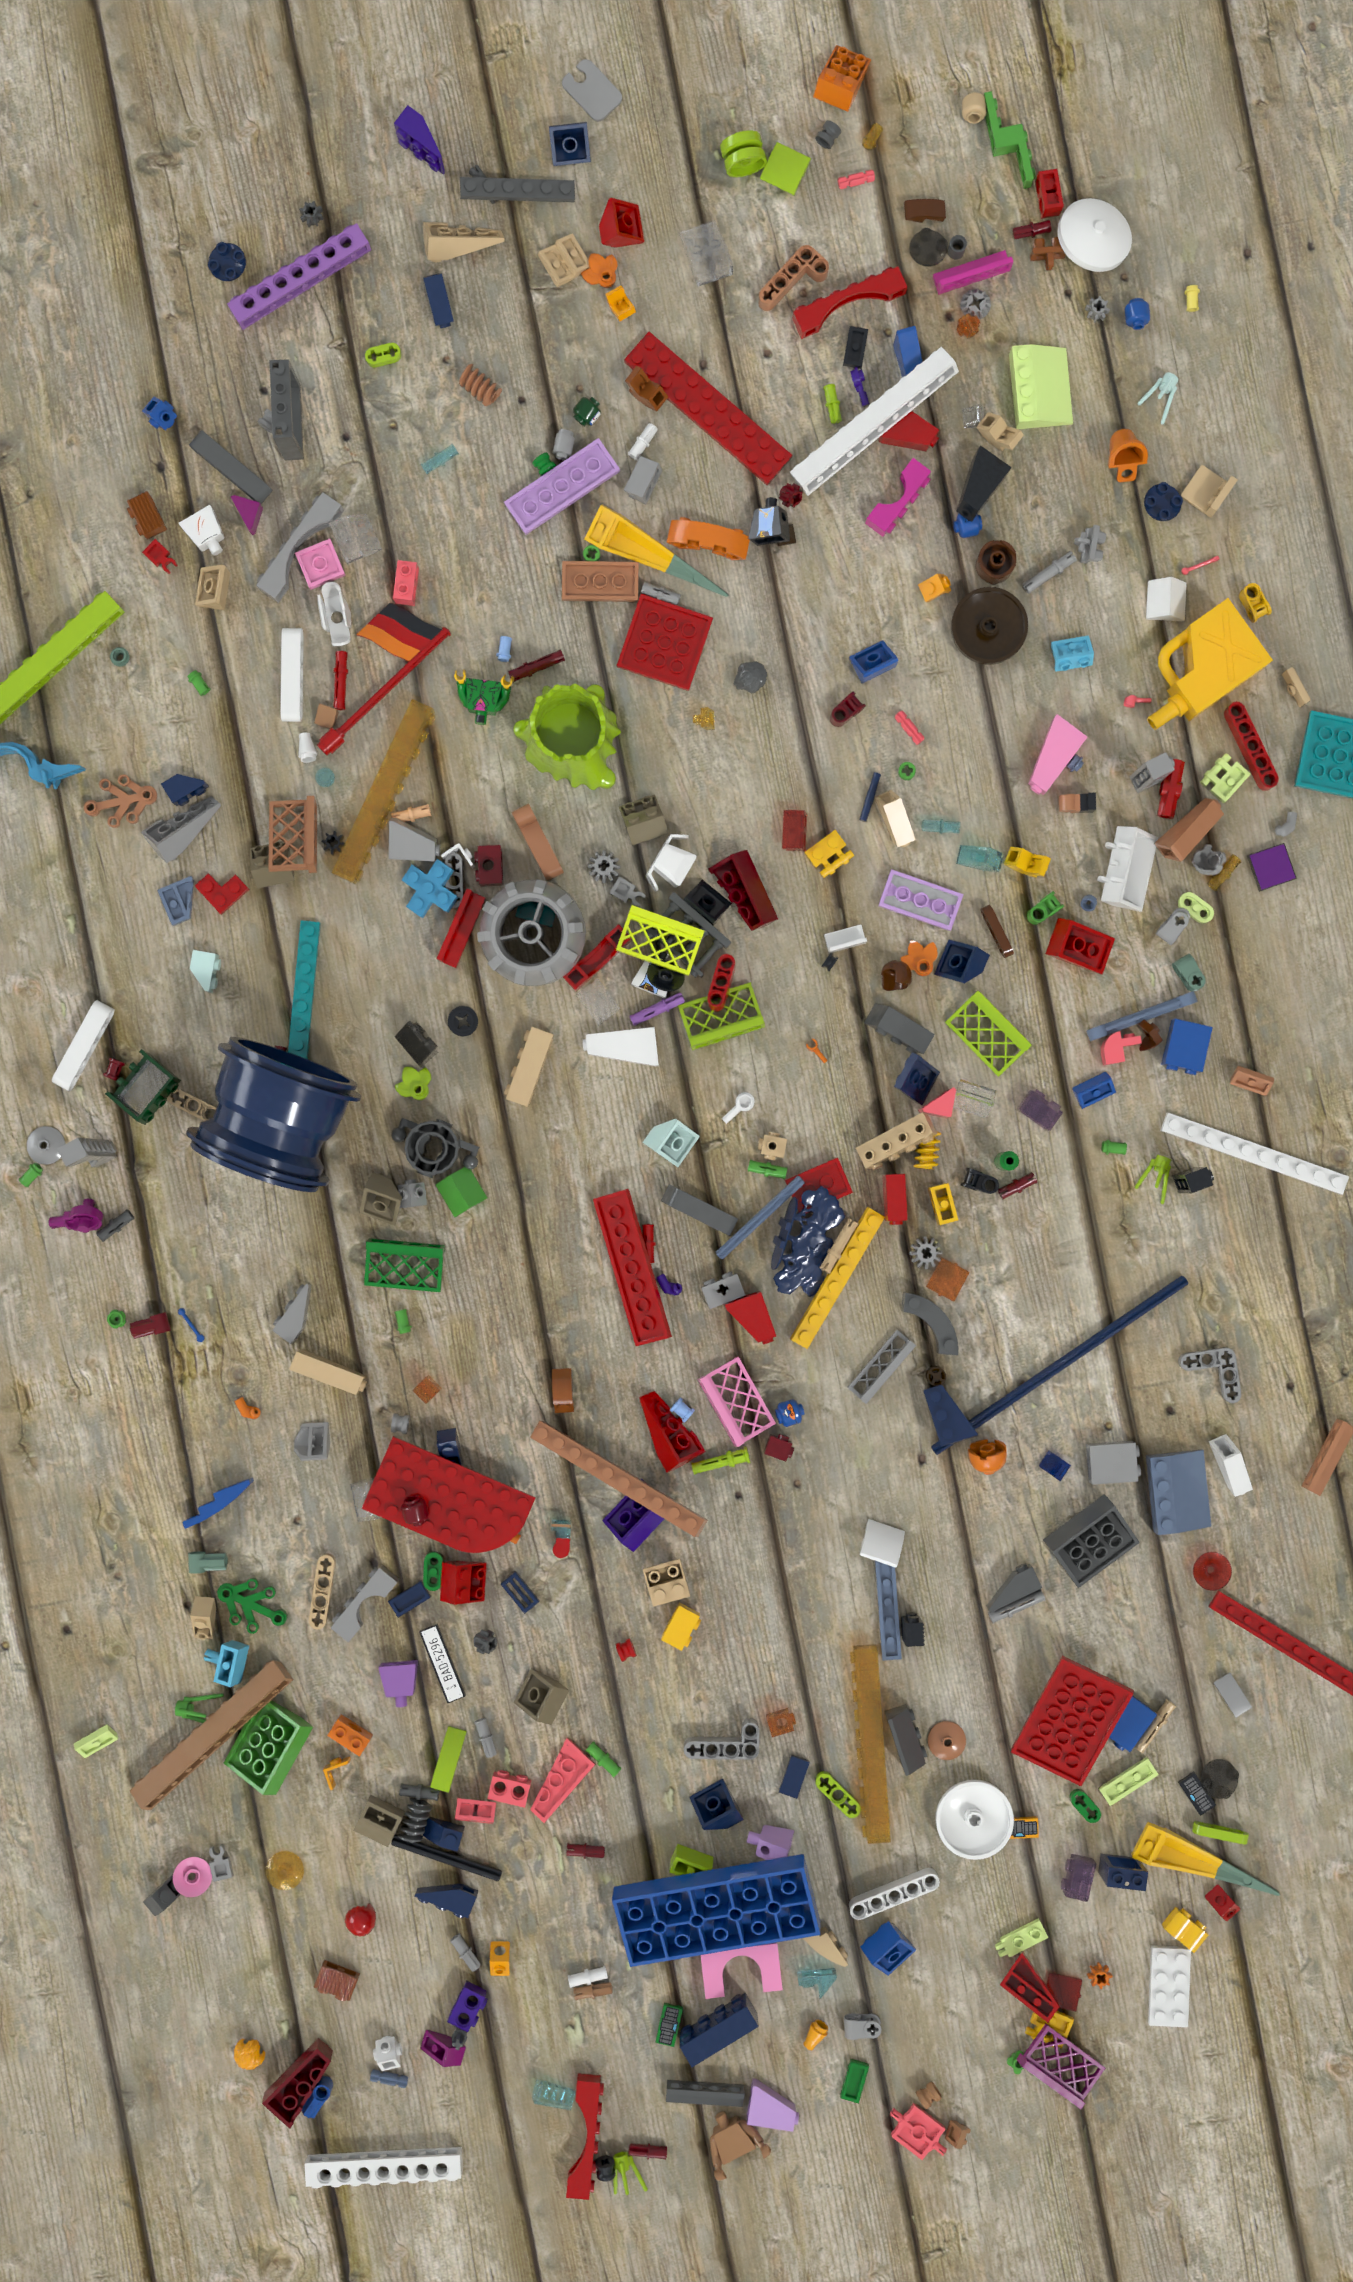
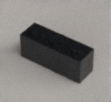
M1193 1167L1172 1175L1178 1193L1192 1194L1213 1186L1214 1176L1207 1167Z

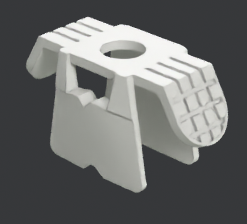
M327 582L321 588L324 603L321 596L317 595L321 624L325 631L330 632L332 646H342L351 641L349 628H351V612L343 597L340 585L335 582ZM333 613H342L343 620L340 623L332 622L331 616Z
M671 834L661 847L645 875L655 892L658 891V886L651 875L653 870L674 888L680 886L696 859V855L669 845L671 839H689V835Z

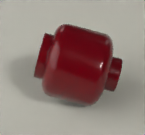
M417 1495L406 1498L401 1506V1511L407 1524L420 1526L424 1524V1520L429 1516L425 1500Z

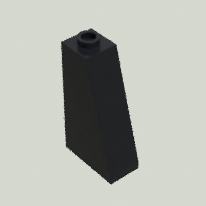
M980 445L972 459L956 511L972 522L1004 481L1012 467Z

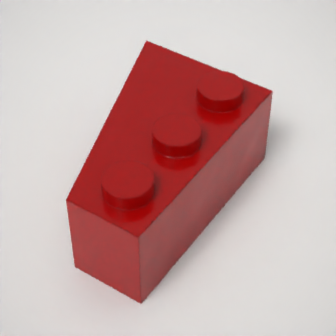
M1022 1951L1001 1981L1000 1986L1049 2023L1060 2007V2004L1026 1954Z

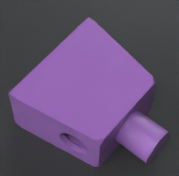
M418 1660L381 1663L379 1666L385 1696L395 1697L396 1707L407 1706V1696L415 1693Z

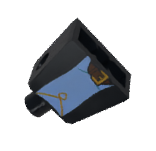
M766 498L765 507L754 511L749 540L757 546L790 541L787 512L780 506H777L776 498Z

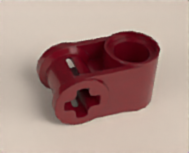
M854 691L832 710L830 722L833 726H843L866 707L865 704L858 700ZM841 713L844 719L837 720L834 714Z

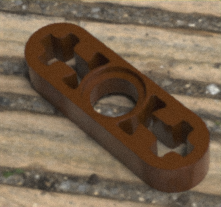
M989 904L981 908V914L1003 958L1013 955L1014 952L991 905Z

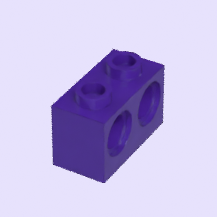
M466 1980L447 2022L466 2032L469 2031L471 2026L475 2027L479 2019L477 2013L479 2009L483 2010L488 1999L485 1998L487 1991ZM473 1995L476 1996L478 2000L473 2002L470 2001L468 1997ZM466 2013L469 2015V2018L463 2019L460 2017V2014Z

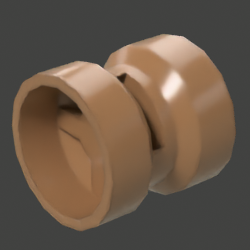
M932 2081L926 2085V2089L916 2091V2095L925 2109L931 2107L933 2101L938 2102L942 2099L938 2088Z

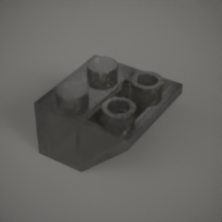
M408 1021L394 1037L414 1061L422 1067L439 1053L436 1050L438 1045L429 1036L425 1037L424 1033L426 1031L419 1023Z

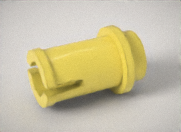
M1197 285L1187 286L1184 292L1187 295L1186 310L1188 312L1198 311V293H1200V289H1198Z

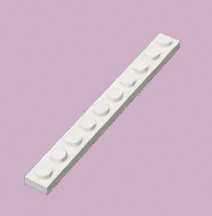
M1166 1113L1160 1130L1343 1195L1349 1176L1171 1113Z

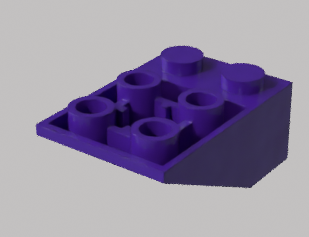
M407 105L394 122L398 143L404 149L409 148L420 161H426L433 171H439L444 175L445 169L442 156L424 117Z

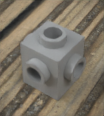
M416 1179L406 1180L404 1185H397L398 1192L402 1197L400 1208L427 1205L424 1182L416 1183Z

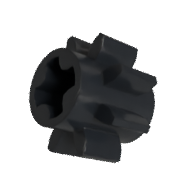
M336 831L333 832V835L325 833L327 838L321 841L326 844L324 851L331 850L332 856L337 851L342 854L341 848L346 846L341 841L344 839V836L340 835L337 837ZM335 839L338 844H335L333 847L330 842H334Z

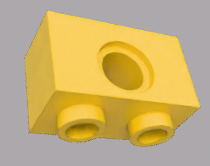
M949 1183L929 1187L928 1192L937 1225L958 1221Z

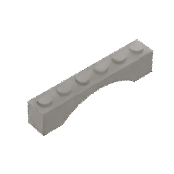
M323 492L320 496L315 497L312 502V508L309 512L306 511L303 514L302 522L298 527L293 528L287 543L284 542L281 545L277 557L271 559L265 574L262 573L257 579L256 586L258 589L277 603L280 602L289 589L290 567L295 553L300 546L313 534L334 526L344 512L341 504Z
M76 1138L57 1148L66 1167H72L89 1161L91 1167L97 1168L117 1157L115 1154L117 1149L113 1142H109V1140Z

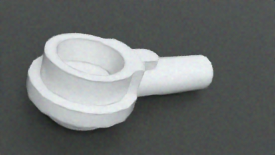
M747 1092L740 1093L736 1098V1105L722 1117V1120L727 1124L740 1111L752 1109L755 1103L754 1097Z

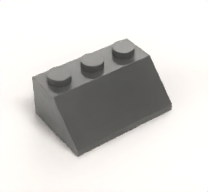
M904 1704L884 1712L905 1775L908 1776L926 1764L924 1758L928 1756L924 1745L920 1746L918 1739H921V1734L918 1727L914 1728L912 1721L916 1719L913 1710L908 1709L907 1705Z

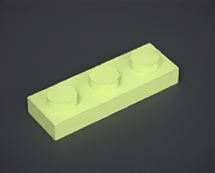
M1145 1757L1100 1786L1099 1790L1109 1806L1158 1776V1773L1149 1759Z

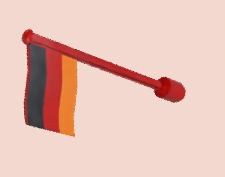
M391 603L379 612L356 635L374 642L390 654L406 660L408 663L341 727L335 730L333 728L329 729L319 739L320 742L317 746L326 756L330 753L333 754L345 742L343 739L345 734L442 641L451 636L449 629L446 627L440 629L430 625L406 609Z

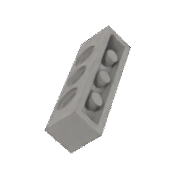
M1165 752L1139 767L1129 776L1137 793L1160 783L1175 770L1174 760Z

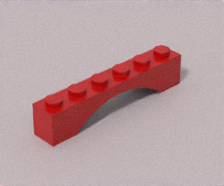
M899 266L895 268L889 267L883 270L881 274L876 276L870 275L865 278V281L860 283L854 282L842 291L835 290L828 297H819L807 306H798L793 311L792 319L800 338L803 339L819 332L826 319L839 307L861 299H879L889 302L905 295L907 285Z
M578 2073L575 2101L581 2108L585 2118L587 2139L582 2154L569 2169L566 2198L589 2200L590 2193H594L595 2180H591V2175L596 2173L593 2154L598 2153L599 2141H595V2134L600 2132V2122H597V2115H601L602 2102H599V2095L603 2096L604 2083H600L601 2075Z

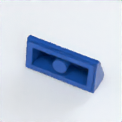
M1103 1072L1072 1088L1082 1109L1116 1093L1112 1078L1107 1072Z

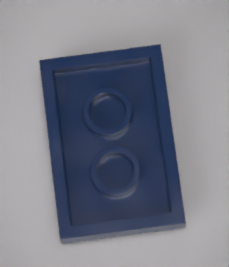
M912 1052L905 1061V1067L901 1074L898 1075L894 1087L917 1104L923 1106L940 1071Z

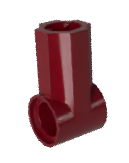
M166 1312L130 1323V1332L134 1339L171 1331Z

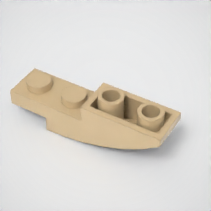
M826 1927L820 1929L821 1935L803 1938L816 1952L826 1959L844 1967L848 1965V1954L843 1946H838L836 1943L837 1937L832 1930L828 1931Z

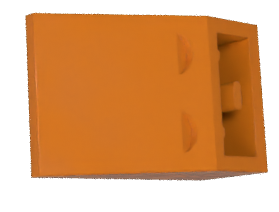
M836 45L818 78L813 97L848 112L855 100L871 59Z

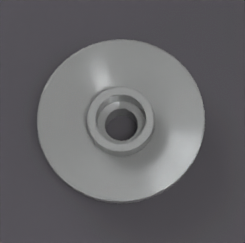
M39 1127L28 1137V1154L37 1163L53 1164L61 1158L57 1148L65 1145V1139L53 1127ZM43 1142L47 1143V1147L45 1149L41 1147V1144Z

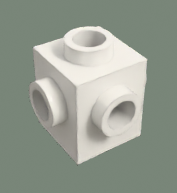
M385 2036L380 2040H376L373 2056L381 2071L401 2067V2043H398L394 2036Z

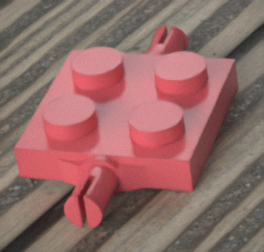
M915 2103L903 2115L895 2108L892 2109L890 2116L898 2121L897 2126L891 2132L892 2138L921 2160L933 2149L942 2156L946 2153L947 2148L938 2143L940 2136L946 2130L944 2125Z

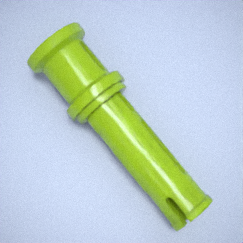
M744 1446L743 1449L733 1452L729 1450L725 1455L692 1462L691 1465L693 1473L696 1475L728 1465L735 1467L736 1464L751 1462L747 1446Z

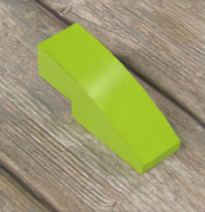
M448 1726L431 1782V1788L449 1793L466 1736V1730Z

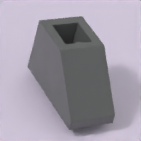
M173 1875L143 1901L154 1916L162 1913L181 1895L174 1887Z

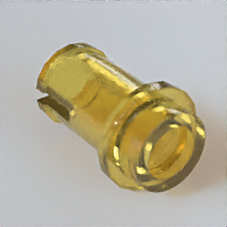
M878 123L872 125L867 136H864L862 139V146L865 149L872 150V148L876 147V141L883 132V127Z

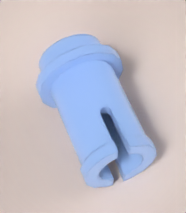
M500 637L499 652L496 654L498 661L509 662L511 658V637Z

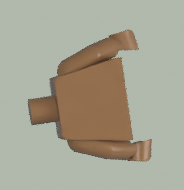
M721 2111L715 2116L718 2125L713 2128V2135L710 2137V2148L713 2167L716 2169L714 2170L716 2180L721 2181L727 2178L722 2170V2164L725 2165L756 2149V2146L760 2148L763 2158L770 2155V2147L763 2143L764 2140L757 2129L752 2125H747L746 2120H741L738 2116L728 2119L725 2111Z

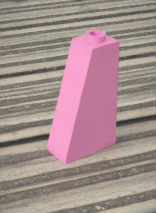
M1058 714L1051 721L1028 783L1031 786V790L1036 794L1041 793L1044 795L1087 739L1085 734Z

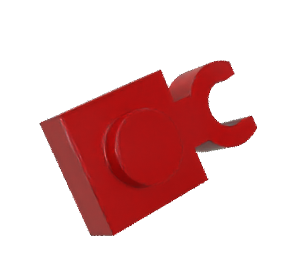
M156 539L142 552L156 567L162 564V568L167 574L171 573L167 569L168 564L171 563L175 567L178 566L174 559L167 558L170 552Z

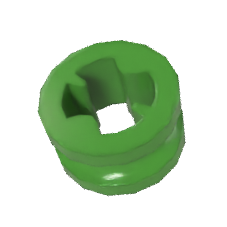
M595 545L587 546L583 551L584 560L599 561L600 551ZM591 550L592 553L596 552L594 559L587 557L589 555L588 552Z
M910 762L902 763L898 770V774L903 780H911L916 773L915 766ZM905 766H908V769H912V773L910 772L909 776L902 773Z

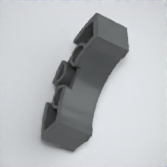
M903 1292L901 1311L914 1314L929 1325L936 1340V1352L938 1354L958 1355L959 1348L956 1332L947 1315L928 1299L913 1293Z

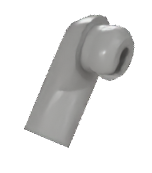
M1287 813L1286 823L1282 826L1278 825L1275 829L1277 836L1285 837L1294 831L1297 813Z

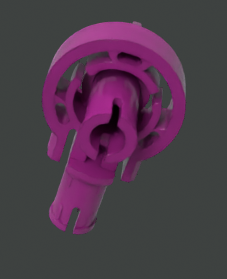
M87 1198L83 1200V1205L71 1208V1211H65L62 1216L50 1217L48 1223L51 1229L66 1227L68 1230L87 1233L97 1230L102 1226L103 1213L94 1207L96 1202L93 1199Z

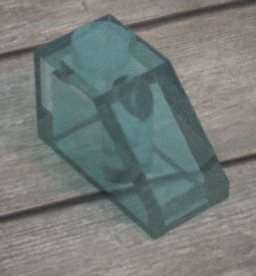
M960 845L956 864L982 871L1000 872L1004 854L991 847Z

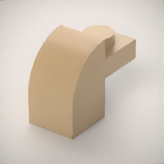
M990 412L985 415L977 426L981 435L992 446L1001 451L1005 448L1013 450L1024 436L1021 430L1007 426L1000 415Z

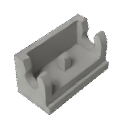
M642 456L639 457L624 488V491L629 494L630 498L645 505L647 504L662 473L659 463Z

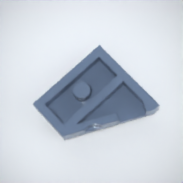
M192 876L157 890L172 926L191 919L194 884Z

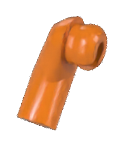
M243 1397L234 1401L242 1417L257 1419L260 1416V1409L248 1406Z

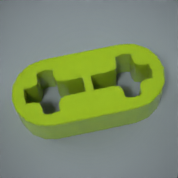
M387 343L369 348L365 353V359L370 367H380L398 362L401 359V350L396 343ZM391 349L395 351V356L393 357L389 354ZM372 354H375L376 356H378V357H376V361H373V360L371 359V358H372Z

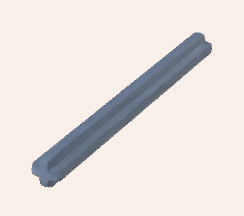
M800 1176L792 1180L716 1251L717 1256L720 1259H724L805 1183Z

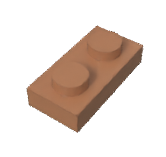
M1237 1066L1230 1079V1084L1267 1096L1274 1084V1078Z

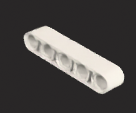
M282 628V722H302L304 645L302 628Z
M98 1000L92 1004L52 1078V1083L67 1091H71L74 1088L114 1015L115 1010Z
M925 1868L855 1896L849 1901L851 1916L854 1919L861 1920L932 1892L939 1886L938 1875L934 1869ZM928 1876L935 1877L932 1882H925ZM910 1883L917 1885L913 1890L907 1889V1886ZM896 1890L899 1892L896 1897L889 1896L891 1891ZM874 1898L881 1899L878 1904L871 1903ZM856 1905L863 1906L860 1911H855L853 1908Z

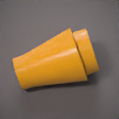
M819 2019L812 2022L803 2045L812 2051L828 2035V2026Z

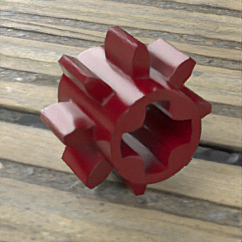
M787 483L781 488L779 499L783 501L782 505L787 508L789 506L795 508L801 502L803 492L799 490V485Z

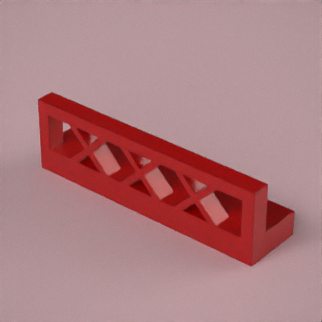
M466 889L436 958L438 961L457 968L486 901L485 897L474 893L470 889Z

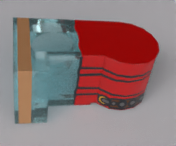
M552 1520L551 1530L556 1531L553 1554L557 1558H565L570 1551L571 1521Z

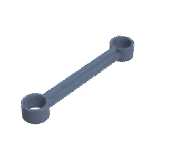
M1192 991L1086 1030L1089 1040L1093 1041L1139 1024L1143 1020L1147 1021L1196 1003L1198 1000L1195 992Z

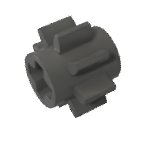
M315 201L312 203L305 202L304 207L299 208L302 214L300 219L302 222L307 221L308 227L311 225L318 227L319 221L324 219L322 214H320L323 212L322 207H316Z
M481 1630V1632L475 1635L473 1643L477 1647L476 1652L484 1655V1653L490 1654V1652L495 1650L497 1638L493 1636L494 1632Z

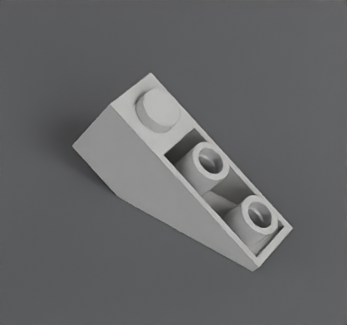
M310 1283L302 1284L296 1291L298 1296L294 1301L290 1300L284 1308L286 1310L284 1315H279L273 1323L275 1327L272 1331L290 1344L296 1341L306 1326L312 1286Z

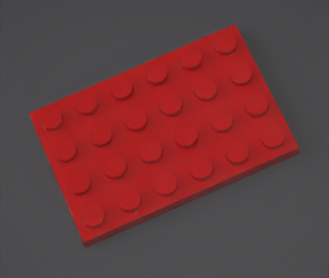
M1062 1655L1014 1742L1011 1753L1082 1786L1132 1698L1134 1690Z

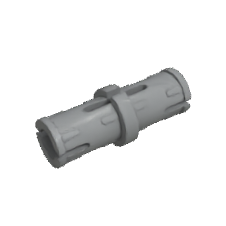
M644 582L641 594L674 605H678L681 594L666 590L663 586L660 588Z

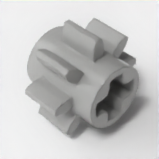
M1101 296L1096 300L1091 298L1089 301L1090 305L1085 307V310L1089 311L1087 318L1093 319L1094 323L1099 319L1104 321L1105 314H1108L1110 311L1109 308H1106L1108 300L1104 301L1101 299Z

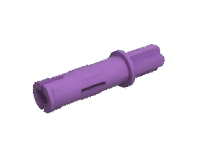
M681 992L666 999L662 998L658 1003L629 1017L633 1025L636 1026L665 1011L670 1012L669 1009L684 1003L685 1000Z

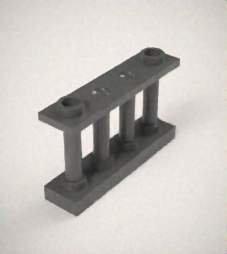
M673 892L669 896L670 906L662 916L670 918L675 911L678 912L680 909L685 914L681 923L689 925L695 922L699 926L698 929L704 930L703 937H707L709 934L714 939L711 947L695 965H692L690 974L695 978L697 976L702 978L704 976L700 971L719 948L724 947L727 949L731 945V941ZM653 927L646 930L650 939L659 936L657 929ZM670 934L666 939L668 946L672 945L676 940L675 935ZM658 939L657 941H659L665 947L662 939ZM690 941L684 947L686 952L693 950L696 943ZM674 947L670 948L672 954L676 957L684 954L683 951L679 953ZM686 957L679 959L688 967L689 963Z

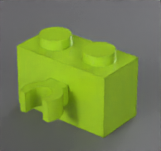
M677 1844L671 1857L669 1873L678 1876L712 1870L713 1856Z

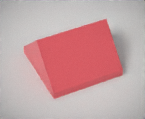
M954 1087L948 1089L918 1110L919 1113L924 1112L932 1116L950 1118L952 1116L956 1089Z

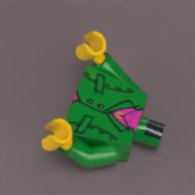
M464 669V676L462 677L457 675L456 670L454 678L457 681L458 696L463 706L468 708L469 713L476 714L475 724L486 725L487 715L496 716V713L501 711L508 703L511 692L510 686L514 682V677H511L510 682L505 680L506 674L502 677L501 682L466 678V671Z

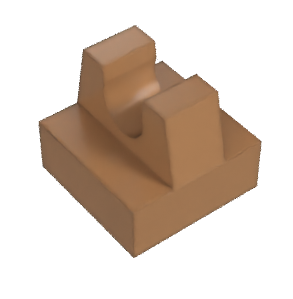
M950 2120L945 2139L956 2149H962L963 2145L967 2144L965 2138L971 2129L956 2120Z

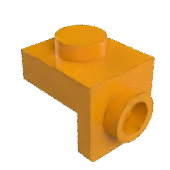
M621 285L606 293L608 305L619 321L636 313L634 305L626 296Z
M936 574L918 584L925 602H930L944 593L951 592V582L944 574Z

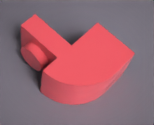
M1120 1031L1109 1035L1101 1046L1102 1064L1109 1065L1125 1062L1123 1047L1141 1044V1036H1135L1134 1033L1123 1035L1122 1039Z

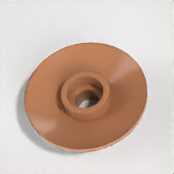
M942 1721L931 1728L928 1734V1746L937 1758L952 1760L964 1751L966 1736L958 1724L951 1721ZM950 1739L951 1744L945 1745V1740Z

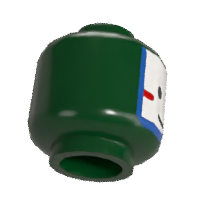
M582 397L573 408L574 419L584 427L586 425L592 426L601 415V410L598 408L600 403L593 397L590 399Z

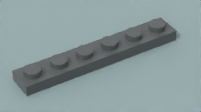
M460 177V199L575 202L574 180Z

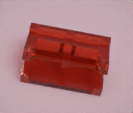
M784 810L782 849L805 852L807 813L805 810Z

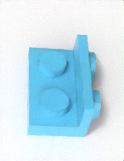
M1089 635L1051 642L1056 672L1093 665L1094 651Z

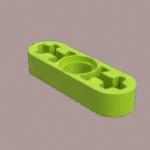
M821 1771L816 1775L815 1782L817 1788L847 1817L855 1818L860 1814L861 1807L859 1802L830 1773ZM821 1777L824 1778V1779H825L826 1777L828 1778V1779H827L828 1784L831 1786L830 1790H829V1787H828L826 1784H824V1783H823L822 1785L820 1784V1783H821V1780H820ZM835 1790L843 1792L841 1799L833 1798L832 1794ZM846 1799L851 1806L855 1804V1812L852 1810L848 1812V1806L844 1803Z
M1194 1821L1192 1832L1197 1835L1244 1845L1248 1842L1249 1833L1200 1821Z

